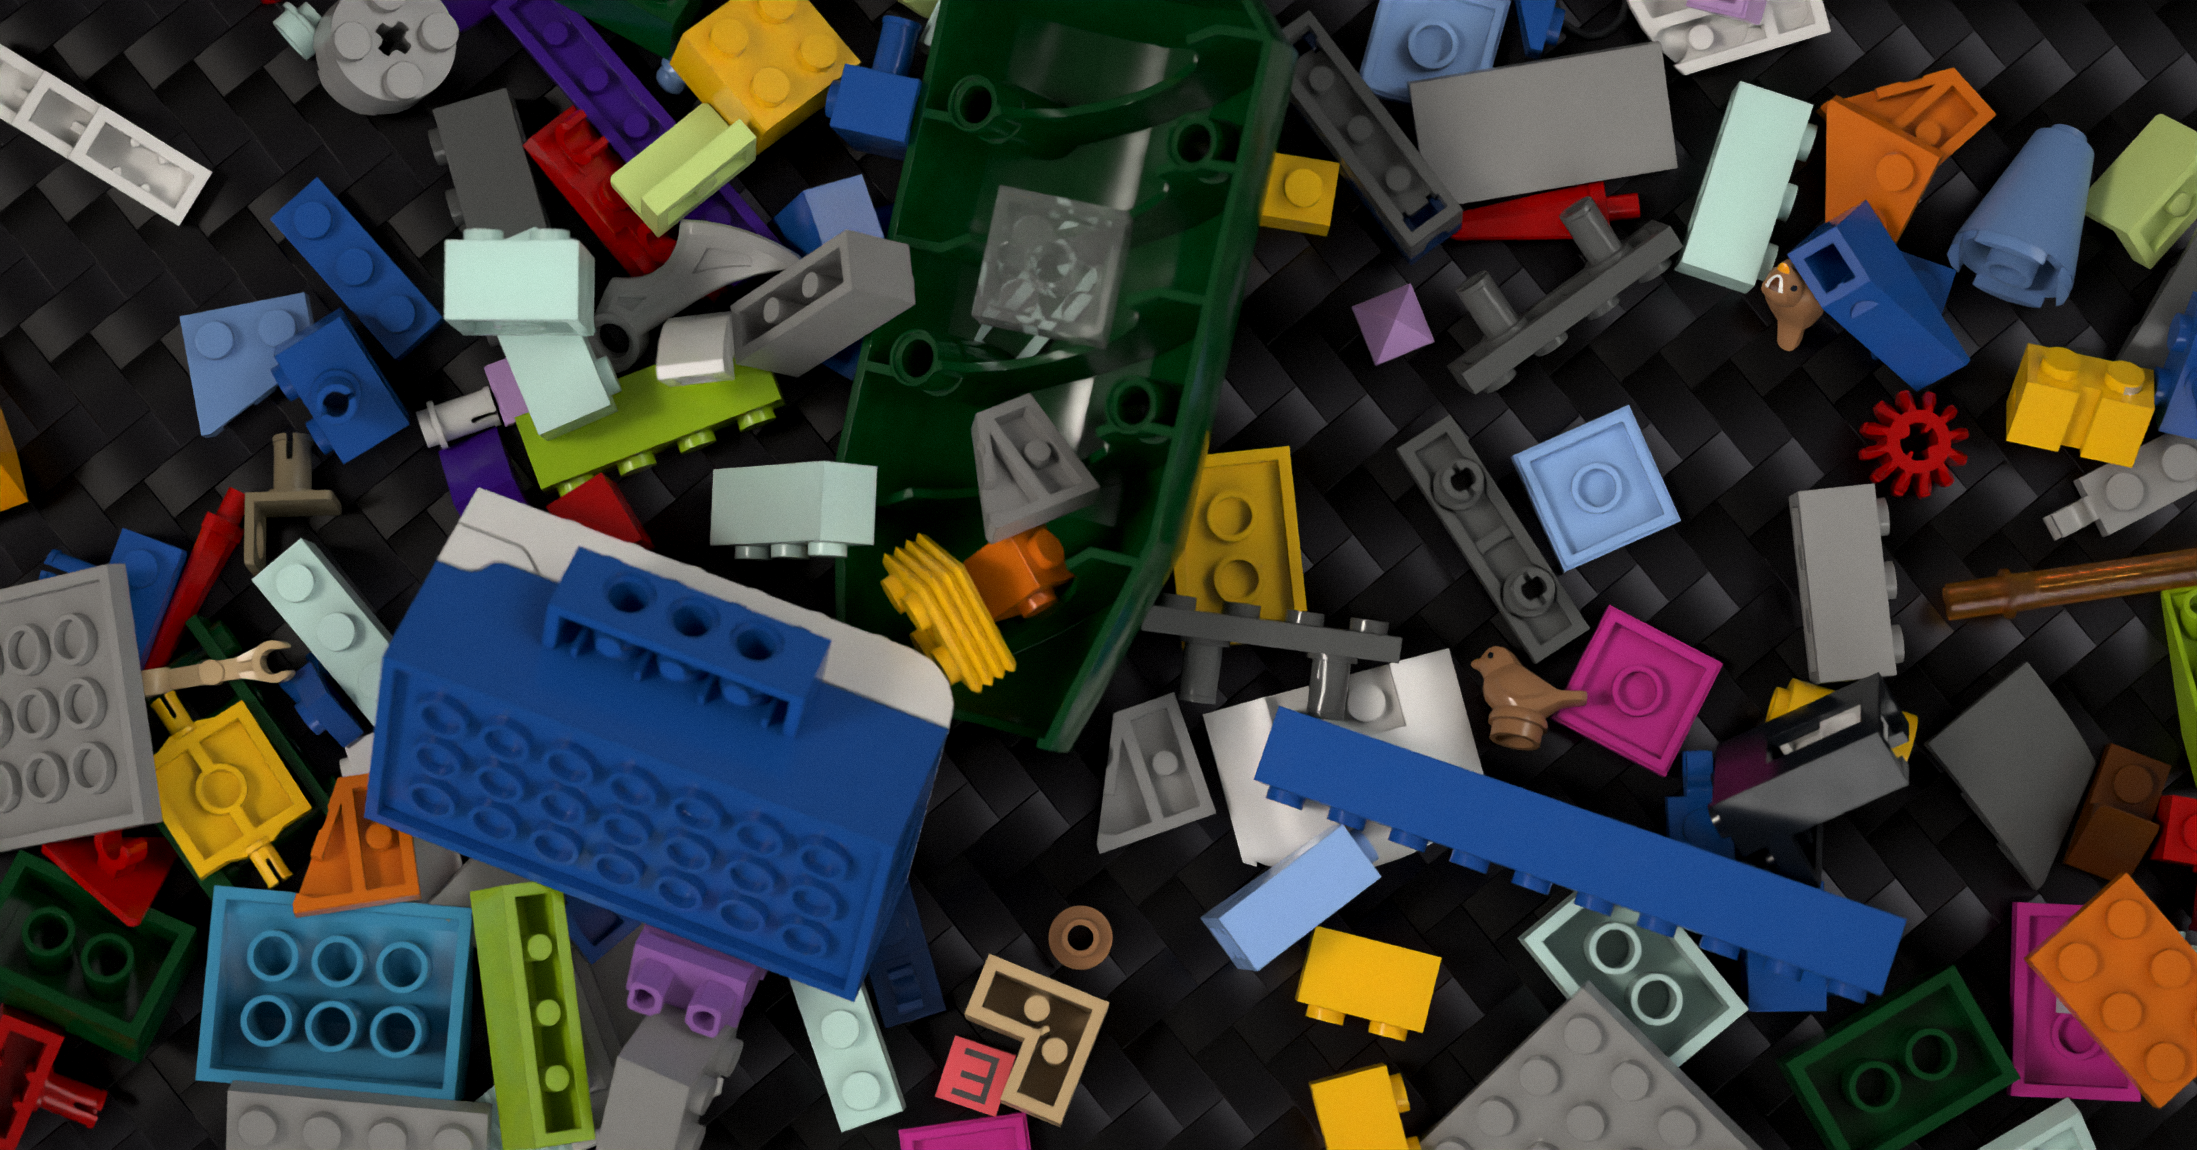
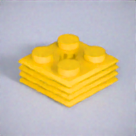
M920 533L917 534L916 542L906 540L905 549L895 547L894 556L884 553L882 563L889 576L880 581L882 588L895 609L900 614L907 612L911 621L917 627V630L909 634L917 652L936 664L948 680L950 686L961 681L971 691L981 693L983 684L992 686L994 677L1004 678L1005 670L1015 672L1016 661L963 564L927 535Z

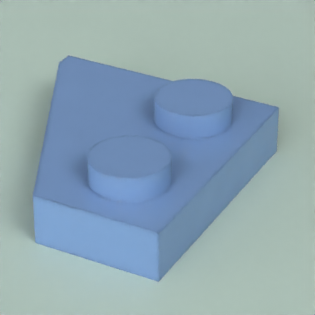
M302 292L180 316L201 436L205 438L217 436L225 430L224 426L253 404L258 405L277 390L278 384L270 370L278 365L274 358L275 347L314 324L308 294Z

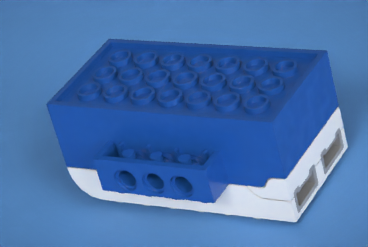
M478 487L461 516L459 524L456 525L439 555L438 561L435 562L383 654L364 818L855 1002L907 883L947 737L954 702L949 682L936 664L911 648L892 642L884 636L871 634L833 620L820 612L809 611L774 598L758 589L747 588L707 573L699 567L686 565L645 550L637 544L624 542L586 528L573 520L562 519Z

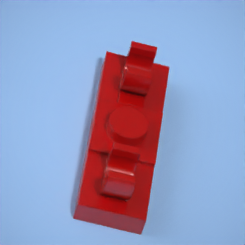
M572 105L530 137L522 146L631 277H639L654 272L664 265L671 256L676 246L679 232L673 226L658 238L612 188L611 176L625 164L608 147L609 141L605 136L600 137L585 119L587 117L586 113Z

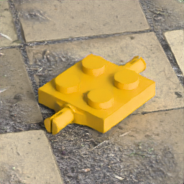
M174 690L164 694V697L175 713L176 718L172 717L160 697L156 699L150 706L154 708L171 735L161 749L153 755L162 819L200 880L202 881L230 862L245 860L250 857L268 885V889L279 885V881L267 864L268 861L271 862L282 881H286L293 873L289 871L272 843L283 829L313 810L243 700L215 717L193 722Z

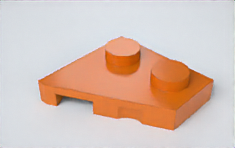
M1954 67L1924 75L1920 79L1905 83H1893L1878 87L1871 92L1845 98L1849 102L1944 152L1945 155L1940 164L1997 115ZM1830 101L1824 103L1816 111L1826 123L1827 106Z
M1836 95L1827 106L1825 223L1867 200L1894 243L1897 244L1945 153Z
M369 773L339 777L337 779L327 806L329 811L323 828L318 831L310 854L312 859L300 892L296 893L292 904L293 913L296 918L422 899L414 837L364 818Z

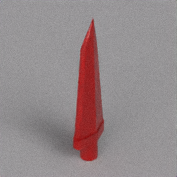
M1604 181L1580 184L1463 211L1462 229L1450 238L1455 240L1573 239L1559 218V215L1576 201L1587 196L1592 197L1610 225V221L1640 218L1639 198L1637 193L1606 196Z
M229 487L216 515L207 512L201 524V531L155 638L144 670L163 668L169 663L188 630L185 622L197 614L235 546L240 543L244 535V529L239 527L245 514L244 493Z

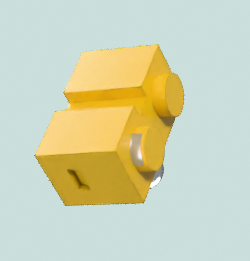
M2028 343L2007 399L2006 441L2056 452L2059 451L2060 445L2080 449V457L2132 468L2155 410L2154 370L2138 367L2128 361L2100 359L2096 352L2087 347H2076L2069 350L2063 347L2049 348Z

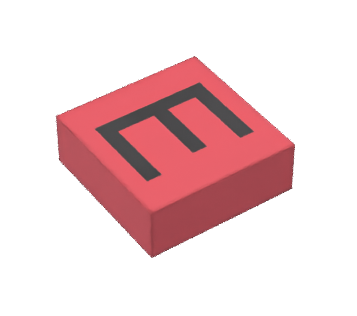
M955 1035L935 1097L996 1117L1001 1103L1000 1098L1010 1076L1016 1054Z

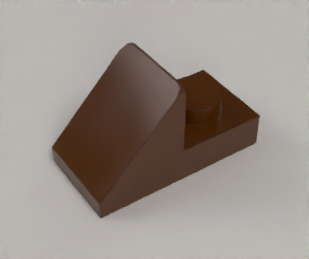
M2106 744L2063 864L2108 881H2112L2120 873H2127L2131 877L2160 828V825L2152 822L2172 766L2118 745Z

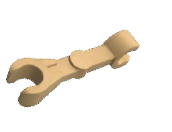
M270 640L263 642L236 658L206 660L202 664L173 669L163 667L143 670L141 675L145 698L162 696L170 691L184 688L220 685L225 681L242 678L269 683L287 682L295 676V670L281 671L274 674L268 669L267 657L276 649H290L291 644L286 641Z

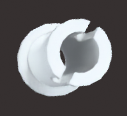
M488 386L483 387L482 390L435 406L432 400L427 401V409L416 412L428 448L440 444L444 450L449 448L448 441L492 426L502 425Z

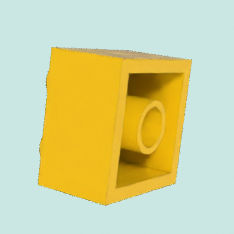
M729 0L682 34L669 64L702 103H708L729 126L740 119L756 136L757 156L826 106L830 85L834 79L841 80L845 63L859 66L861 61L809 0Z

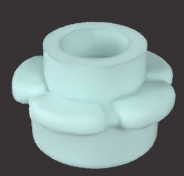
M285 2L283 6L286 11L276 18L273 24L287 42L305 60H308L315 54V50L313 51V37L322 17L307 2H304L298 9L290 2Z

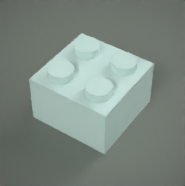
M496 229L464 230L463 240H445L444 320L463 335L594 336L595 258L579 240L570 239V231L530 230V240L504 239V231Z

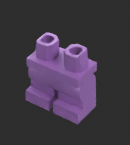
M645 924L635 943L625 988L629 990L627 1006L631 1010L648 1016L659 1014L665 1003L686 1010L685 1023L690 1027L691 1031L714 1038L725 1025L737 1027L744 1007L749 1003L759 979L763 981L768 970Z

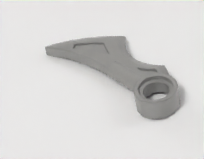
M682 219L680 221L676 246L664 265L654 272L643 276L630 278L613 277L609 282L594 314V324L597 332L594 333V336H587L595 357L599 359L607 355L615 373L628 370L646 352L650 341L649 331L665 322L668 318H671L702 297L721 287L753 276L783 271L802 258L799 254L775 241L741 228L710 221ZM606 323L615 324L626 332L629 338V349L627 352L615 353L603 344L600 338L602 325Z

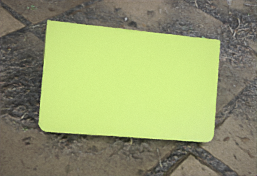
M702 103L611 176V186L659 238L756 160V136L740 119L729 126L708 103Z
M2164 114L2156 115L2089 188L2085 211L2086 216L2113 230L2131 258L2150 270L2197 219V131Z

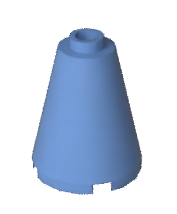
M2054 124L2051 128H2040L2034 132L1953 237L1947 256L1951 266L1958 273L1962 264H1965L1977 274L1973 282L1974 286L2007 302L2026 307L2041 308L2045 298L2056 297L2055 307L2064 304L2074 284L2095 156L2092 147L2087 143L2086 136L2078 129L2065 124Z

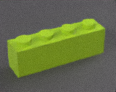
M733 358L735 380L669 387L657 379L655 364L618 378L622 391L612 395L618 409L617 412L549 441L539 436L529 412L514 418L541 490L548 494L558 491L560 497L601 472L605 474L618 469L621 477H625L649 469L657 464L654 457L655 454L678 446L681 454L705 448L717 441L714 432L738 424L740 432H745L774 421L776 416L773 410L786 405L774 372L736 364V359Z
M534 881L470 891L503 1150L538 1149L594 1140L595 1132L564 894Z

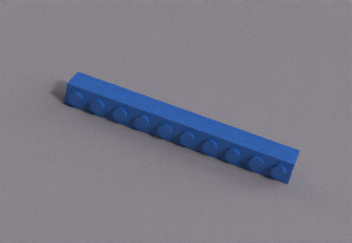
M1282 706L1278 707L1254 780L1269 786L1265 797L1269 800L1301 811L1306 799L1330 807L1326 819L1362 832L1367 820L1391 828L1388 837L1389 841L1425 853L1428 841L1453 849L1450 862L1484 874L1487 873L1490 862L1515 871L1511 883L1545 895H1549L1552 884L1577 892L1574 905L1611 917L1615 905L1640 914L1636 924L1638 927L1673 939L1677 927L1703 935L1699 948L1737 960L1740 949L1766 957L1762 967L1763 970L1798 982L1801 981L1804 970L1829 979L1826 988L1827 992L1864 1004L1868 992L1878 996L1882 995L1907 921L1905 918Z

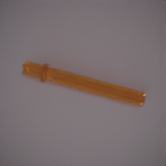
M2197 548L2011 574L2008 568L1999 569L1997 577L1945 584V587L1942 589V596L1946 604V616L1951 621L2003 613L2006 619H2014L2018 611L2196 586Z

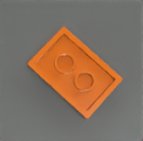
M2120 873L2023 959L2153 1108L2161 1109L2197 1077V952L2127 873Z

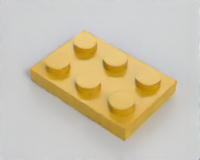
M1289 446L1207 454L1186 547L1173 568L1176 595L1197 597L1196 610L1221 613L1223 601L1259 605L1261 606L1260 618L1285 621L1287 609L1307 611ZM1181 641L1182 651H1183V650H1184L1185 642H1182V641ZM1230 642V646H1231V645H1241V644H1243V643Z

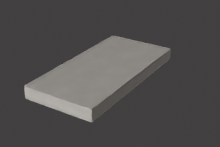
M1658 40L1407 82L1416 148L1458 204L1678 168L1662 46Z

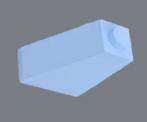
M1343 824L1331 825L1200 918L1238 969L1258 971L1381 878V875L1372 865L1373 862L1379 859L1378 854L1360 830L1352 829L1348 832Z

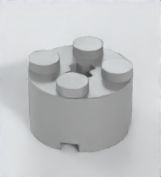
M338 0L322 16L313 37V51L315 50L319 68L317 73L326 91L339 104L353 112L375 116L377 114L398 113L415 105L437 88L446 78L455 58L459 28L441 0ZM383 39L390 45L389 55L382 53L379 49Z

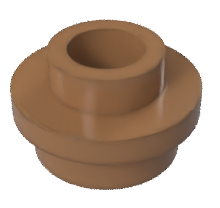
M1073 906L1065 909L1054 919L1049 930V945L1053 955L1060 963L1071 969L1085 970L1097 966L1107 957L1112 946L1113 934L1108 920L1101 912L1092 907ZM1077 925H1084L1093 933V943L1085 950L1074 949L1068 941L1069 931Z

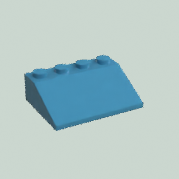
M214 885L195 1080L232 1083L233 1080L457 1101L466 1098L472 1037L474 956L472 908L400 902L296 918L293 913L292 904L296 893L299 892Z

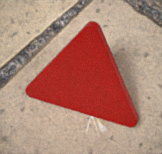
M123 830L97 834L94 837H82L42 844L41 852L59 866L123 923L131 927L141 924L179 857L165 837H122Z

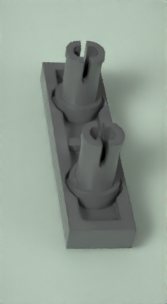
M1587 196L1570 205L1559 215V218L1588 261L1585 268L1522 313L1516 314L1488 271L1482 270L1467 278L1455 291L1484 336L1480 343L1447 365L1458 384L1475 395L1482 390L1485 394L1500 389L1516 376L1517 372L1514 367L1532 354H1535L1537 357L1544 356L1562 345L1568 338L1566 330L1584 317H1587L1588 320L1596 319L1614 308L1620 301L1617 294L1636 280L1639 283H1645L1662 274L1672 264L1669 257L1683 247L1671 226L1651 220L1626 239L1619 240L1592 197Z
M1448 415L1395 450L1534 664L1590 629L1451 415Z
M1159 593L1157 605L1153 604L1141 625V630L1179 635V641L1185 642L1179 700L1215 704L1223 647H1230V642L1305 651L1307 652V658L1313 659L1306 715L1343 721L1351 664H1358V658L1399 664L1402 645L1401 637L1388 635L1389 622L1351 618L1349 630L1325 627V614L1287 609L1285 621L1260 618L1261 606L1223 601L1221 613L1196 610L1197 597Z

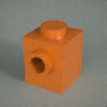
M1045 523L994 544L988 543L961 563L965 566L994 622L1022 614L1024 619L1041 613L1058 601L1054 591L1075 577L1066 567L1065 553L1060 541L1049 531Z

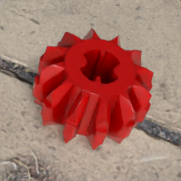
M1908 390L1900 391L1896 394V410L1884 401L1877 403L1873 407V411L1881 424L1866 422L1861 425L1859 431L1864 437L1877 441L1876 445L1868 446L1858 452L1861 461L1878 458L1882 464L1872 471L1869 476L1870 480L1877 484L1886 479L1890 474L1894 475L1891 495L1895 497L1903 496L1908 490L1911 481L1914 492L1919 499L1931 495V479L1943 488L1953 484V475L1945 464L1961 467L1966 464L1968 456L1962 451L1951 448V444L1961 442L1969 437L1968 430L1966 428H1957L1949 431L1946 425L1947 422L1955 418L1958 410L1953 405H1950L1941 410L1937 415L1934 414L1936 394L1929 391L1922 395L1917 408L1913 396ZM1910 429L1916 430L1914 438L1922 435L1927 443V449L1917 453V460L1911 459L1913 451L1904 454L1900 446V440L1910 435Z

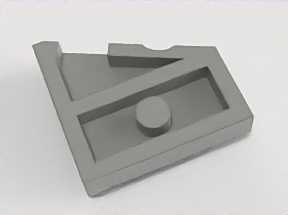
M1030 393L976 413L971 432L985 537L990 544L1095 503L1100 490L1099 484Z
M1174 692L1113 714L1097 838V847L1100 854L1216 814Z

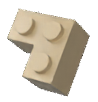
M989 954L965 1011V1018L1023 1042L1000 1102L1061 1127L1108 1011L1109 1002Z

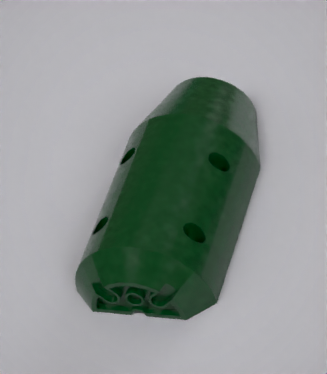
M941 0L886 238L909 245L911 269L915 284V305L864 336L835 460L838 463L877 467L874 545L848 546L847 558H835L836 621L871 634L884 636L892 642L917 652L909 636L910 633L917 630V627L911 621L907 612L900 614L895 609L880 583L881 580L889 576L882 563L884 553L894 556L895 547L905 549L906 540L916 542L917 534L920 533L927 535L962 563L989 543L985 537L971 432L976 413L1030 393L1100 486L1095 503L1045 523L1064 549L1065 564L1068 571L1075 575V577L1054 591L1058 601L1030 618L1024 619L1022 614L995 622L1016 661L1015 672L1005 670L1003 679L994 677L992 686L983 684L981 693L971 691L961 681L950 686L954 702L951 718L1038 740L1037 748L1055 752H1070L1186 547L1299 57L1264 0ZM1072 213L1081 221L1078 227L1059 230ZM1083 262L1081 273L1074 278H1066L1058 270V266ZM1096 266L1098 282L1038 355L1016 359L1090 270ZM1042 269L982 339L985 343L975 341L974 339L988 312L1021 273ZM1025 301L1036 302L1042 310V319L1034 327H1025L1017 319V308Z

